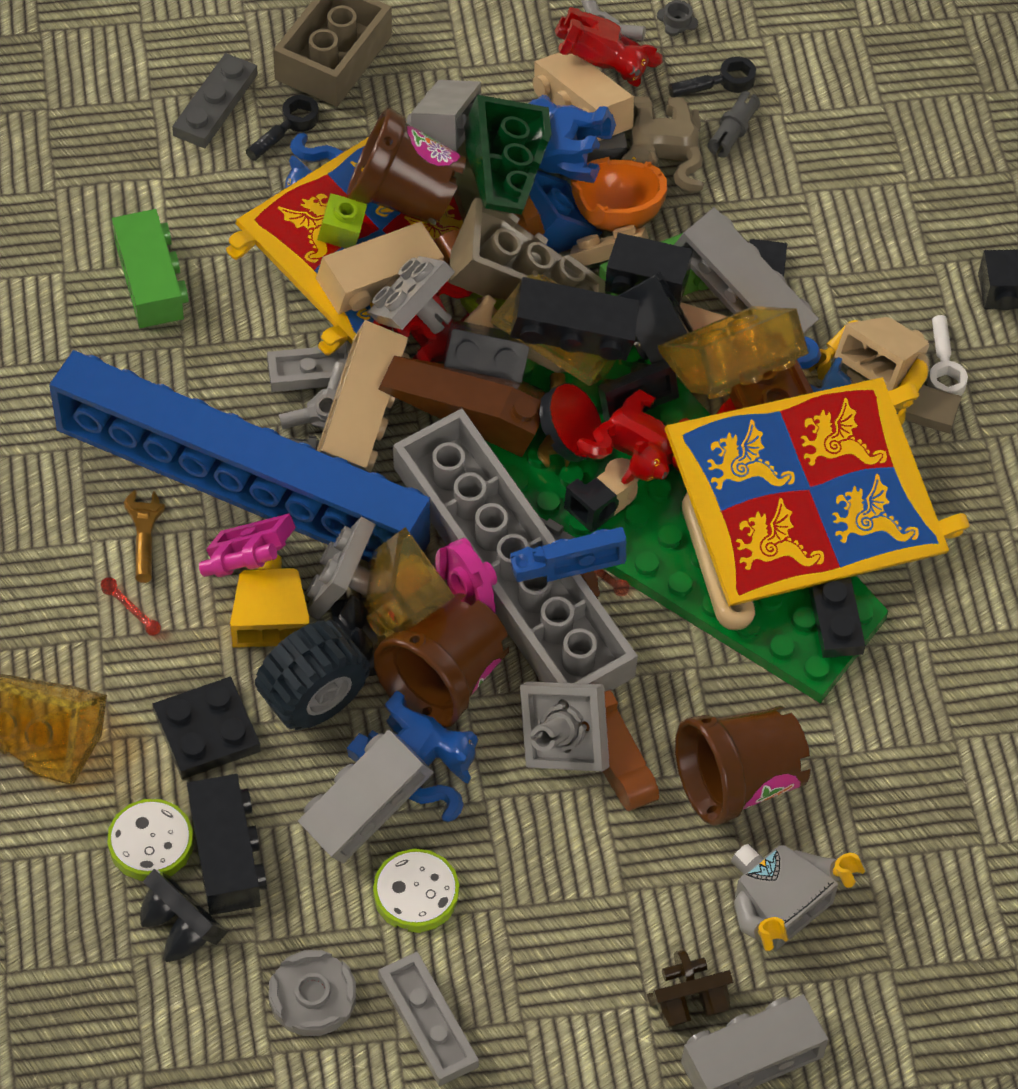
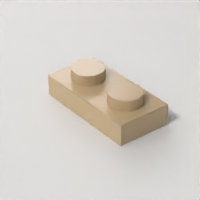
M628 225L615 229L612 236L599 239L597 234L583 237L576 241L577 245L573 246L570 256L584 266L609 260L618 232L649 239L646 227L635 229V225Z

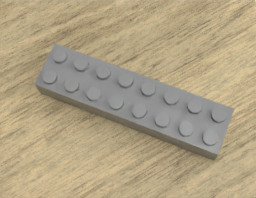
M462 408L393 445L395 471L407 488H415L425 496L430 497V521L444 542L448 545L461 538H466L471 543L473 550L479 556L482 563L487 561L493 566L497 576V583L492 586L496 606L495 614L541 682L603 684L605 692L608 690L612 691L635 678L638 655L580 574L547 582L546 577H538L522 582L516 581L511 567L510 553L528 546L533 549L538 546L542 547L556 540ZM563 700V703L566 704V707H564V709L567 710L569 704L566 700Z

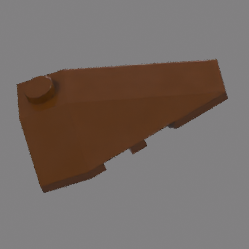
M395 355L378 389L439 419L462 408L484 440L519 457L524 455L540 425L539 410L541 398L547 393L523 380L520 383L448 368L440 363Z

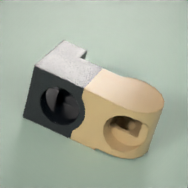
M616 458L606 465L605 472L585 485L582 481L576 479L566 486L564 509L590 532L599 528L636 498L638 491L637 482L639 479L635 478L628 484L621 482L623 475L628 469L630 460Z

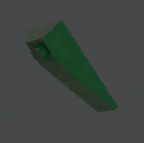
M477 95L464 125L466 153L484 209L522 215L552 134L549 107Z

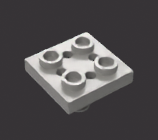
M419 256L417 259L415 257L411 258L399 270L398 274L400 277L391 287H384L375 295L372 300L374 305L367 313L379 324L401 330L417 315L430 328L431 332L436 334L445 328L441 322L444 321L448 324L452 316L432 297L455 271L442 260Z
M361 516L351 528L344 526L335 543L331 541L320 559V563L325 565L321 575L316 574L305 594V596L310 598L307 605L308 615L319 620L347 591L348 587L372 599L375 603L379 602L386 591L385 587L388 586L389 580L358 565L376 525L375 523Z
M527 681L520 685L526 767L601 772L609 768L603 684ZM563 700H566L569 704L567 710L564 709V707H566V704L563 703ZM583 721H586L589 724V731H585L587 729V726L585 724L582 725Z

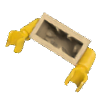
M889 317L864 321L853 320L848 322L826 343L828 347L826 350L820 349L821 357L819 362L809 368V372L818 367V379L823 380L831 368V360L840 357L842 358V363L869 380L883 377L888 391L913 383L919 392L928 377L929 358L926 356L929 343L920 331L910 330ZM906 408L895 409L901 425L905 421Z

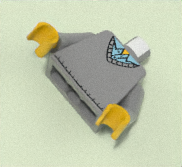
M750 844L742 846L731 859V863L744 874L738 880L734 900L739 929L748 936L762 942L765 951L773 949L776 952L833 904L838 887L836 881L841 880L847 888L855 885L856 881L852 873H865L859 856L855 853H846L838 859L826 858L798 850L793 851L785 845H779L763 858Z

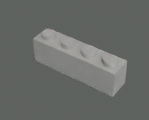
M715 207L688 228L674 244L693 249L691 269L738 320L762 327V335L783 331L790 346H792L799 337H802L819 320L813 313L809 303L796 295L787 285L785 278L767 264L761 257L758 249L753 244L747 242L734 228L732 221L727 216L722 215Z

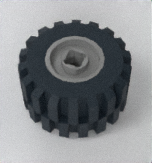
M322 620L308 624L282 640L267 655L263 664L259 667L255 686L287 728L303 730L325 722L344 709L366 683L365 680L370 673V663L338 623L336 624L332 620L326 622Z

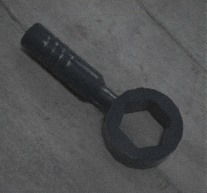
M740 56L730 57L722 63L719 75H704L671 83L668 85L671 97H679L711 89L717 84H721L730 92L742 93L754 86L756 67L747 58ZM742 71L747 77L735 79L728 72Z
M295 95L288 98L282 107L283 123L273 126L246 149L247 156L251 160L256 161L280 141L288 129L304 132L314 128L319 120L317 102L307 95ZM297 109L311 112L303 118L291 115Z

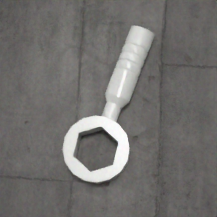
M937 315L933 317L932 325L936 356L940 359V362L931 368L927 386L962 396L967 385L968 375L960 364L950 361L949 358L952 353L947 317ZM948 375L957 380L958 384L947 387L937 381V378Z

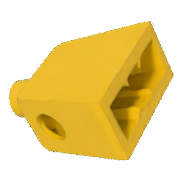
M277 554L275 560L265 562L263 567L240 572L230 620L233 648L277 646L287 636L310 624L299 571L294 568H282L281 556Z

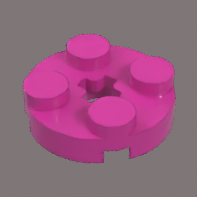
M461 538L440 548L436 553L435 566L439 581L447 580L451 592L445 594L446 599L454 594H466L467 596L461 600L462 602L472 606L477 600H480L495 613L496 606L492 586L497 583V576L493 566L487 561L482 563L479 556L473 550L471 543L466 538Z

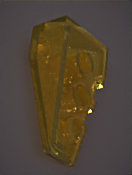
M0 674V752L13 755L23 762V768L33 775L68 785L74 784L102 736L107 695L71 685Z

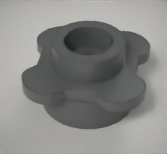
M671 1L665 8L657 12V19L664 23L665 32L668 35L676 36L687 29L695 30L698 27V20L692 17L693 9L685 1Z

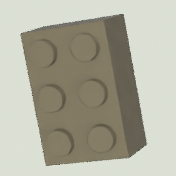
M312 0L273 49L275 80L338 107L392 37V6L378 0Z

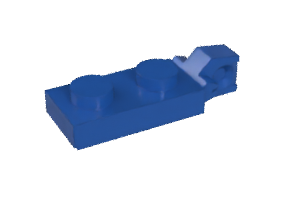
M623 527L611 530L600 529L590 535L573 539H559L551 544L542 547L538 546L534 549L528 546L510 553L511 567L517 582L538 577H546L547 582L624 564L626 561V536Z

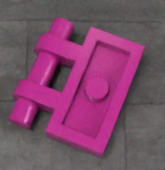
M290 513L220 531L206 548L210 559L199 563L201 575L203 577L211 575L224 577L231 575L235 569L247 567L252 570L263 567L267 561L275 560L277 558V551L286 545L285 541L296 528Z

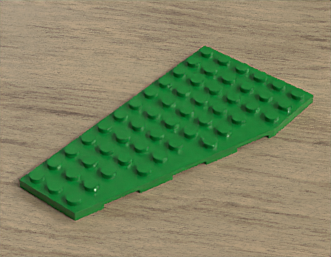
M634 344L626 361L619 359L606 360L599 355L584 352H567L577 357L572 370L561 373L565 375V383L577 385L587 393L596 406L601 423H604L606 421L603 419L601 401L598 396V386H600L601 382L604 379H617L629 374L634 362L651 364L649 359L644 361L641 358ZM527 358L522 380L549 392L550 375L555 372ZM678 378L679 398L644 412L657 420L659 419L665 426L678 423L683 418L693 420L711 416ZM541 422L522 457L486 441L539 517L546 521L550 518L562 525L563 531L575 538L590 535L600 529L611 530L623 527L626 536V561L624 564L603 569L818 703H822L858 657V655L823 658L809 587L754 600V619L744 629L737 631L729 630L719 623L682 511V501L687 490L681 473L674 468L673 464L669 465L670 472L665 480L644 481L639 479L637 482L638 491L636 498L599 528L590 532L564 509L566 486L576 479H579L586 485L605 472L606 465L616 458L631 460L632 456L613 447L612 453L605 458L592 459L589 457L580 462L570 461L568 467H565L562 456L559 454H549L550 466L546 467L537 455L538 448L546 438ZM852 576L851 581L865 645H867L886 621L889 611L857 576Z

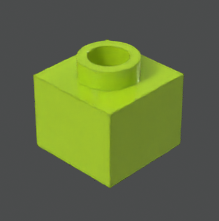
M330 193L317 240L342 248L356 245L367 204Z

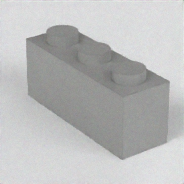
M438 80L427 91L425 97L418 102L411 114L408 115L406 123L448 148L457 151L465 140L464 125L477 95H481V82Z
M390 729L385 734L380 733L373 737L364 749L366 753L354 765L349 764L341 769L334 779L335 784L324 795L319 794L305 806V814L298 820L332 858L343 864L434 773L405 741Z
M804 994L791 1000L789 997H782L770 1003L765 1011L753 1016L742 1014L732 1019L725 1028L711 1033L709 1030L695 1034L684 1045L681 1064L694 1089H751L823 1058L829 1039Z

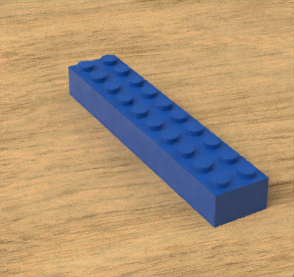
M73 350L49 384L57 431L265 519L290 513L296 526L294 531L327 545L331 541L335 543L344 526L351 528L361 516L375 523L376 525L362 554V560L369 562L376 550L388 548L419 562L430 543V497L425 496L415 488L403 487L389 481L379 473H369L352 466L343 458L328 456L316 451L309 444L297 443L280 436L273 429L258 427L244 421L234 413L222 412L210 407L200 399H191L176 393L164 384L152 383L140 378L130 370H121L106 364L94 355H85Z

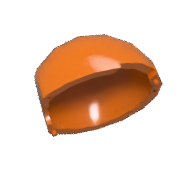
M610 157L600 158L589 162L598 164L600 167L594 183L571 179L572 194L580 213L592 226L611 233L617 228L628 225H635V229L643 227L657 215L666 199L667 178L658 167L647 161L644 164L632 160H610Z

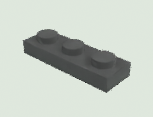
M225 53L173 124V136L205 149L257 77V65Z

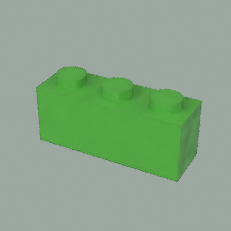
M157 209L113 217L112 225L115 245L139 329L183 320V304L189 303L185 281H177L176 274L180 273L176 251L169 252L167 245H172L168 223H160Z

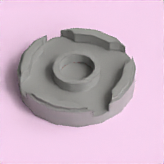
M303 950L288 956L280 963V967L276 970L275 974L273 973L269 981V1005L275 1019L288 1031L301 1036H322L337 1030L350 1018L356 1005V981L350 967L345 962H340L337 958L332 957L331 953L323 950Z

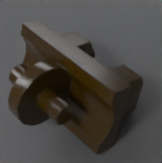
M683 949L674 953L675 965L662 968V975L665 981L679 978L681 983L657 989L653 993L647 994L650 1007H658L659 1014L666 1028L691 1021L685 999L690 996L699 994L705 1017L731 1010L727 986L734 982L730 970L695 979V973L707 970L706 960L703 957L690 961L687 952Z

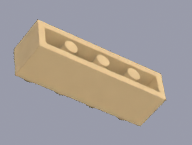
M367 320L363 322L353 339L316 451L333 458H343L352 466L371 473L378 456V452L372 450L375 440L380 441L389 421V419L383 417L386 407L391 408L396 399L378 389L394 355L409 358V354L404 353L408 337Z

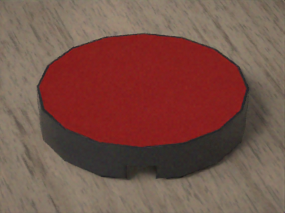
M563 383L551 388L541 398L539 410L541 427L545 436L551 435L552 440L555 442L551 445L552 448L567 461L580 462L589 458L578 450L577 441L580 438H586L595 442L593 431L602 424L595 404L587 393L577 385Z

